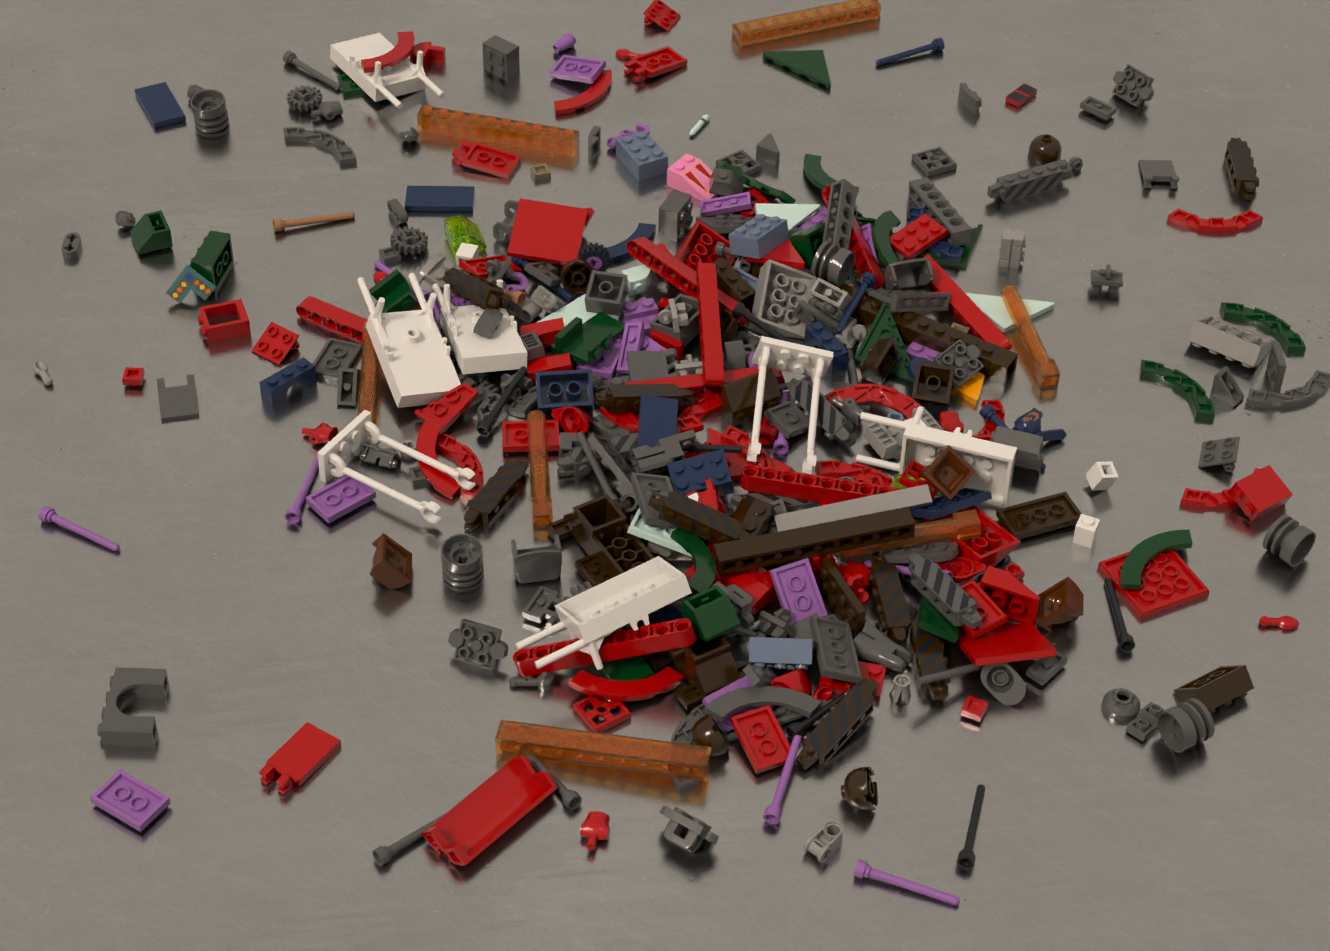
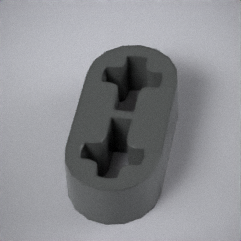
M395 198L387 201L388 210L399 225L407 223V212L398 199Z
M69 233L64 237L62 254L68 260L77 258L81 248V238L78 233Z
M491 393L484 398L477 409L479 421L487 419L501 398L499 394Z

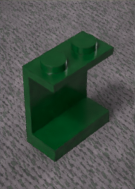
M397 269L369 289L370 294L377 301L380 297L385 299L382 313L410 311L419 304L407 279Z
M575 317L555 335L556 351L563 354L569 353L570 357L588 365L594 364L613 345L611 331H608L599 338L583 331L582 319Z

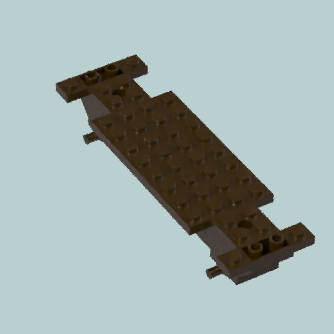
M606 494L573 507V512L565 514L564 518L546 525V530L553 539L554 535H558L560 541L574 536L589 556L575 561V568L593 587L657 556L664 559L658 552L652 553L647 549L648 540L627 533L629 526L627 524V517L623 513L624 509L631 507L628 499L617 503ZM637 622V627L645 626L644 623ZM630 624L622 626L623 629L632 628ZM731 630L708 642H705L695 632L697 639L690 646L644 654L654 669L673 662L685 676L690 685L676 691V697L686 710L701 705L704 697L745 677L746 674L743 672V669L747 665H751L748 661L738 665L735 664L731 653V645L726 640V636L735 633V630Z

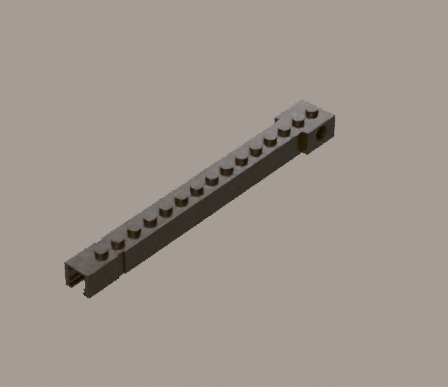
M757 263L752 268V276L759 278L760 268L764 264ZM797 269L812 275L809 269ZM832 284L848 292L852 298H854L858 289L846 284L842 286ZM865 292L851 317L857 320V324L870 329L884 301L869 296ZM890 311L904 344L910 345L912 342L942 353L960 339L967 347L975 345L980 350L978 360L984 367L979 372L984 374L985 377L1005 384L1007 382V372L1013 374L1016 371L1018 354L990 342L987 343L980 338L915 312Z

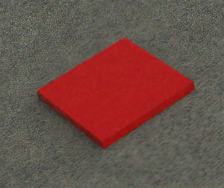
M520 198L507 256L565 265L570 260L578 259L588 209Z
M1175 550L1163 551L1145 565L1141 574L1140 590L1120 589L1121 569L1124 560L1130 552L1098 563V568L1106 578L1112 579L1115 589L1141 620L1209 596L1210 590Z
M1031 622L998 626L975 639H972L965 630L959 631V638L956 641V644L975 666L1056 656V648Z

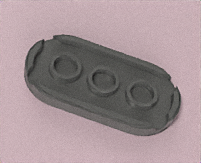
M946 537L908 538L892 541L886 545L883 543L879 547V556L883 555L888 563H909V554L918 553L924 559L929 557L933 562H944L956 557L959 550L958 543L956 541L952 542L951 539Z

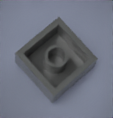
M496 35L482 43L483 70L506 81L520 73L519 46Z
M677 190L671 191L659 207L658 236L677 241L681 235H684L686 228L691 225L693 216H691L693 208L691 194Z
M592 270L585 295L586 311L595 313L602 311L608 315L621 316L629 288L627 275Z

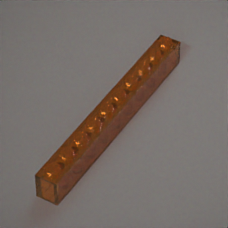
M849 0L736 23L732 25V38L739 47L878 19L880 18L881 4L877 0Z
M422 105L417 114L419 131L575 156L579 149V131L479 115L477 113H467L431 107L429 105Z
M501 720L495 737L496 753L524 755L525 757L532 755L538 759L704 781L708 779L712 763V747Z

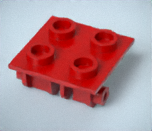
M654 0L643 13L646 25H650L654 21L667 32L681 17L680 14L661 0Z
M271 322L251 351L280 365L290 349L297 350L300 344L297 341L299 335Z

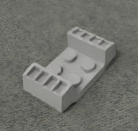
M923 406L924 412L921 420L925 425L944 430ZM918 407L913 409L912 418L914 417ZM874 422L867 425L864 438L882 460L901 458L904 429L896 427L885 428L882 424Z

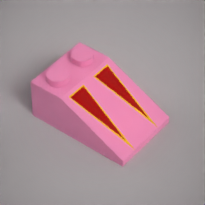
M686 153L667 169V186L680 192L691 194L692 197L698 200L712 199L719 195L709 193L710 177L713 171L700 159Z

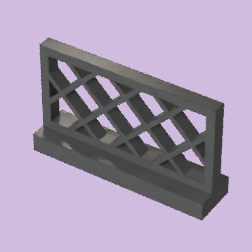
M924 289L869 290L868 293L869 296L891 304L890 311L893 312L948 311L951 297L949 292H929Z

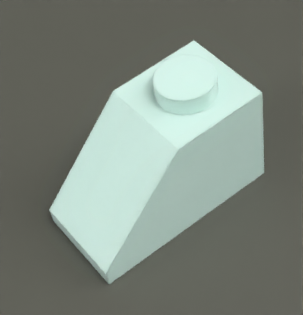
M644 264L621 271V274L628 277L629 288L627 293L630 296L646 292L654 278V271Z

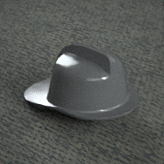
M1009 664L984 665L980 675L981 682L999 702L1005 705H1016L1022 701L1026 693L1025 682Z

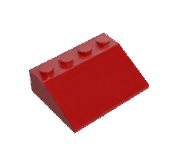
M697 220L689 230L674 258L696 273L697 262L712 263L723 257L732 266L736 256L722 254L721 257L715 255L717 242L725 243L724 247L730 248L729 241L700 220Z
M975 505L935 520L924 518L922 528L925 530V538L946 537L951 539L952 542L956 541L959 550L958 557L968 558L985 564L986 569L988 565L994 567L1021 543L1020 540Z
M713 545V546L709 547L708 549L710 550V552H711V554L713 555V558H714V545ZM694 564L685 573L686 579L694 575ZM716 565V575L713 584L717 581L725 587L735 584L751 595L754 599L749 605L752 609L751 615L778 599L771 575L766 569L760 567L720 575Z

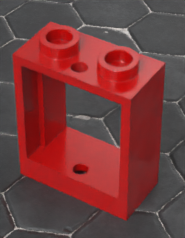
M242 299L199 307L200 315H197L199 326H201L202 336H206L208 343L251 335L250 322ZM233 316L238 318L235 321L211 326L208 322Z

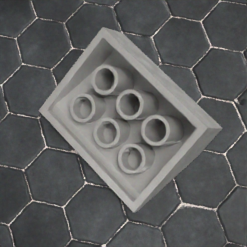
M768 259L760 268L752 315L784 337L804 339L805 326L807 324L794 317L792 313L801 300L808 303V300L813 298L810 290L817 277ZM750 322L749 329L768 335Z
M1212 315L1196 319L1187 339L1192 342L1193 346L1199 348L1203 346L1208 348L1210 353L1223 354L1226 359L1242 362L1241 365L1248 368L1259 365L1271 350L1272 343L1276 342Z

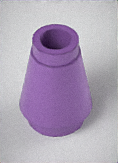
M565 33L553 45L554 51L560 53L574 47L576 43L574 35L572 33Z

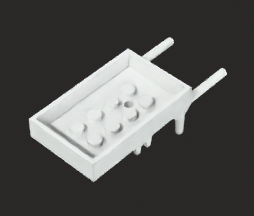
M376 33L330 44V59L375 102L388 99L398 109H402L403 104L396 97L424 90L425 84L440 98L445 97V93L425 75L423 51L417 52V63L415 65L406 58L393 67L387 66L384 67V70H381V62L376 61L375 72L364 73L361 66L362 59L384 55L394 48L382 34Z
M410 273L408 277L422 310L382 313L385 299L380 297L375 307L365 279L363 277L357 279L370 312L366 328L397 408L429 405L428 403L441 399L445 396V393L461 385L449 356L451 347L446 346L447 337L442 338L433 317V307L437 294L431 293L428 302H426L415 273Z
M497 280V286L503 288V280ZM433 284L432 288L437 294V299L441 306L440 324L462 374L515 370L523 366L527 368V350L517 332V322L514 321V316H509L506 308H499V310L491 308V310L503 313V318L490 339L473 333V329L484 309H481L478 305L454 306L450 302V285L444 284L442 293L439 284Z
M922 406L918 407L913 418L904 421L861 412V420L904 429L905 431L903 434L900 463L897 464L857 454L856 462L898 471L899 481L912 460L923 466H928L939 455L938 451L943 446L950 445L976 471L962 488L990 491L992 499L979 504L998 509L1006 508L1010 496L1017 447L972 437V430L962 434L959 427L953 433L927 427L921 420L924 412ZM907 474V478L916 482L915 478Z
M657 556L555 605L560 622L515 643L517 650L524 649L559 632L570 636L571 640L577 638L580 640L535 661L537 669L580 650L590 654L596 669L600 670L603 668V664L598 651L604 637L626 624H630L632 629L636 631L638 630L637 622L639 620H643L645 626L649 625V613L692 592L685 574Z

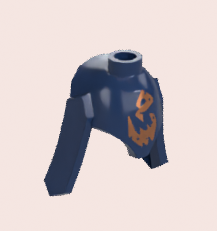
M1036 408L1018 417L1012 428L1043 436V442L1063 440L1067 436L1063 429L1041 431L1043 413Z

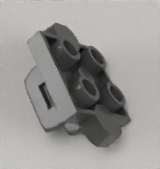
M1127 64L1124 71H1117L1115 73L1113 81L1116 83V86L1112 93L1138 108L1143 100L1150 101L1152 99L1154 90L1151 84L1154 78L1130 64Z
M960 339L932 361L937 365L955 367L952 385L956 389L984 367L978 360L980 350L975 345L967 347Z
M718 581L711 587L718 585L729 596L741 627L746 629L754 625V618L751 615L752 609L749 605L754 600L753 597L735 584L727 587Z
M467 619L461 620L460 629H454L449 634L448 639L449 644L456 648L454 660L488 670L495 669L496 659L505 658L509 649L508 645L500 640L502 629Z
M664 805L659 812L670 819L663 836L675 845L690 853H694L699 848L703 839L716 845L719 836L711 832L712 827L703 821L687 814V812L678 807H675L673 810ZM684 828H686L689 832L685 839H682L680 835Z

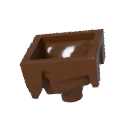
M946 445L938 451L939 455L930 465L925 466L919 474L931 482L946 499L951 500L976 471L950 445Z
M383 533L372 543L376 550L373 556L370 576L389 589L403 587L411 582L412 553Z
M1066 577L1038 595L1040 601L1037 612V624L1049 632L1052 631V624H1064L1067 621L1075 622L1079 616L1083 615L1084 594L1069 577Z

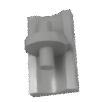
M542 285L535 289L530 299L549 314L562 308L565 304L564 301Z
M674 298L668 299L670 310L664 309L659 312L658 320L662 324L672 322L674 333L680 332L679 327L689 325L685 302L675 304Z
M854 319L849 322L841 334H836L835 337L842 345L846 344L848 349L852 348L858 340L865 338L867 329L863 325L857 324V320Z
M687 354L686 360H681L680 364H675L674 373H680V376L703 373L702 361H699L698 358L692 359L691 354Z

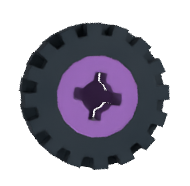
M595 242V244H585L584 248H580L578 259L588 261L596 271L605 272L608 269L609 251L606 247L604 248V245H598Z

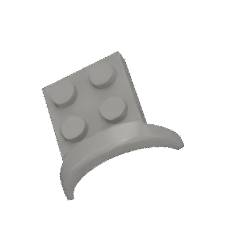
M436 254L422 267L417 275L419 285L423 280L432 286L437 283L443 293L444 284H446L443 281L445 271H450L452 267L460 270L463 269L445 256Z

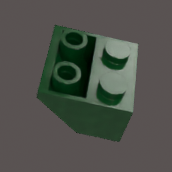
M162 210L144 214L130 231L138 254L173 246L171 231Z
M718 585L682 600L683 618L691 621L694 631L705 642L741 626L729 596Z

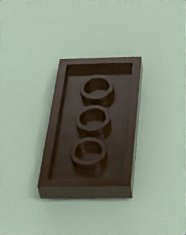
M1066 491L996 511V516L1004 528L1018 540L1077 524L1082 514Z
M829 557L824 558L819 569V591L825 595L829 606L834 608L838 619L850 624L852 637L855 639L864 629L866 610Z

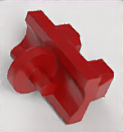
M847 572L842 577L862 605L866 604L869 600V594L863 589L864 576L860 573L852 576Z

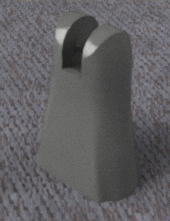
M868 623L862 630V633H859L853 640L857 657L887 666V668L902 673L906 669V665H909L914 659L908 649L891 640L871 623Z

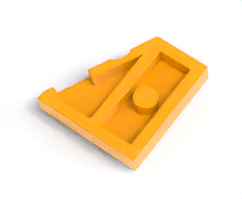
M977 372L959 388L956 389L952 385L951 392L977 406L985 375Z

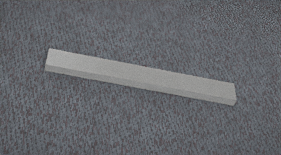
M928 484L778 514L774 515L777 532L897 508L908 507L912 509L932 505V498Z

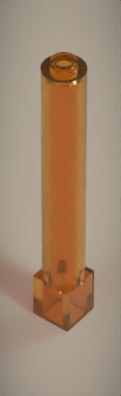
M1015 286L1004 287L1000 292V296L1033 364V374L1040 389L1057 387L1061 373L1054 359H1050Z
M364 322L358 415L364 410L371 412L372 423L376 425L380 362L366 328L367 322Z
M534 410L527 414L533 528H546L547 524L553 522L546 418L542 411Z
M976 509L952 513V518L915 524V536L913 538L836 552L834 555H838L839 559L953 537H956L957 541L981 537V524Z

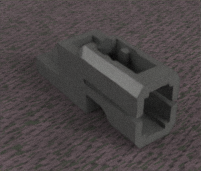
M694 430L658 439L655 447L644 445L632 449L629 456L635 472L655 474L669 470L667 464L682 460L684 456L682 449L688 448L693 444L696 438Z

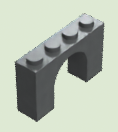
M997 426L996 432L992 431L990 441L1017 447L1014 470L1040 476L1044 461V453H1041L1043 436Z
M116 667L114 676L110 677V692L107 691L106 707L102 708V724H98L97 734L101 736L102 745L154 747L158 731L155 717L130 716L122 713L120 710L126 703L138 698L165 699L169 684L166 669Z

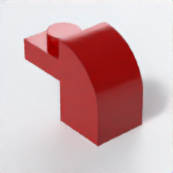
M432 42L416 44L410 54V61L415 65L417 63V52L423 51V69H426L429 62L444 64L446 61L445 47L432 46Z

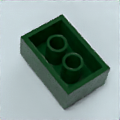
M210 230L207 237L204 238L201 247L197 249L196 255L190 261V266L216 285L212 293L217 291L234 262L230 234Z

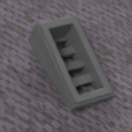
M534 331L520 335L527 350L528 361L545 356L544 347Z

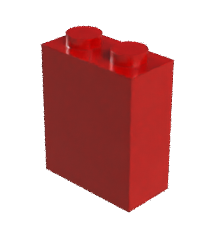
M1270 465L1235 482L1229 490L1232 499L1237 502L1244 514L1252 522L1285 505L1293 495Z

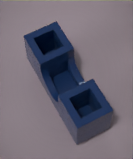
M818 321L806 325L804 343L809 347L833 352V359L828 368L829 372L833 374L847 369L849 352L823 322Z
M303 357L260 381L261 399L271 407H275L288 399L287 392L293 384L302 391L317 383L315 365Z

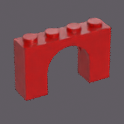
M563 317L520 326L521 333L519 336L534 331L544 348L551 346L555 343V335L564 328ZM569 353L527 360V377L532 379L533 386H536V372L573 370Z

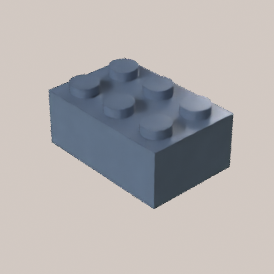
M640 131L616 139L617 158L639 182L667 173L668 155L646 131Z
M756 215L753 219L745 222L744 225L736 228L735 231L729 234L731 254L761 259L789 239L787 220L780 219L777 216Z
M750 637L749 663L767 668V665H774L775 669L787 670L788 666H795L796 670H808V667H813V639Z

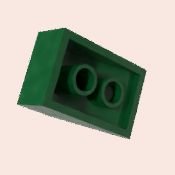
M825 222L790 235V242L805 262L806 269L811 268L814 256L823 242Z

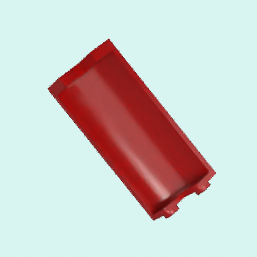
M524 755L514 757L421 834L439 854L444 852L448 855V861L466 866L558 787L554 783L553 776L546 770L535 773L530 760Z

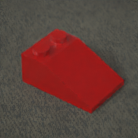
M988 565L980 581L981 589L1004 612L1008 620L1020 624L1031 622L1035 626L1040 597L1009 572Z

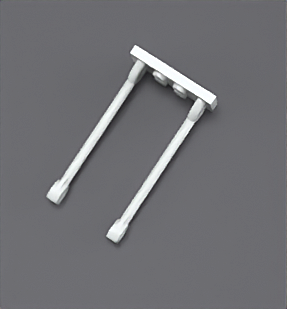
M761 336L752 358V364L758 365L759 375L752 439L747 452V461L756 462L757 454H760L761 443H759L766 369L770 367L810 376L812 379L813 388L807 453L802 465V473L812 474V466L816 465L817 456L814 455L820 381L824 378L833 359L832 351Z
M367 410L359 414L317 452L320 481L327 483L333 477L340 478L347 475L419 510L424 519L432 524H436L441 519L440 516L433 514L441 508L437 503L432 501L418 502L347 467L349 462L364 449L362 443L378 445L382 442L453 476L463 489L471 490L476 485L475 482L468 481L475 475L471 469L459 467L454 469L382 435L380 429L372 423L371 412Z

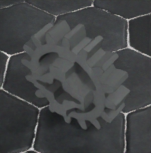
M301 85V88L295 87V90L291 89L290 93H287V103L294 110H314V107H319V104L322 102L320 89L316 90V87L310 88V85Z
M398 228V231H393V234H391L390 246H393V250H398V253L403 252L405 255L408 253L412 255L414 253L421 254V251H425L426 247H428V236L425 235L424 231L420 232L419 228Z

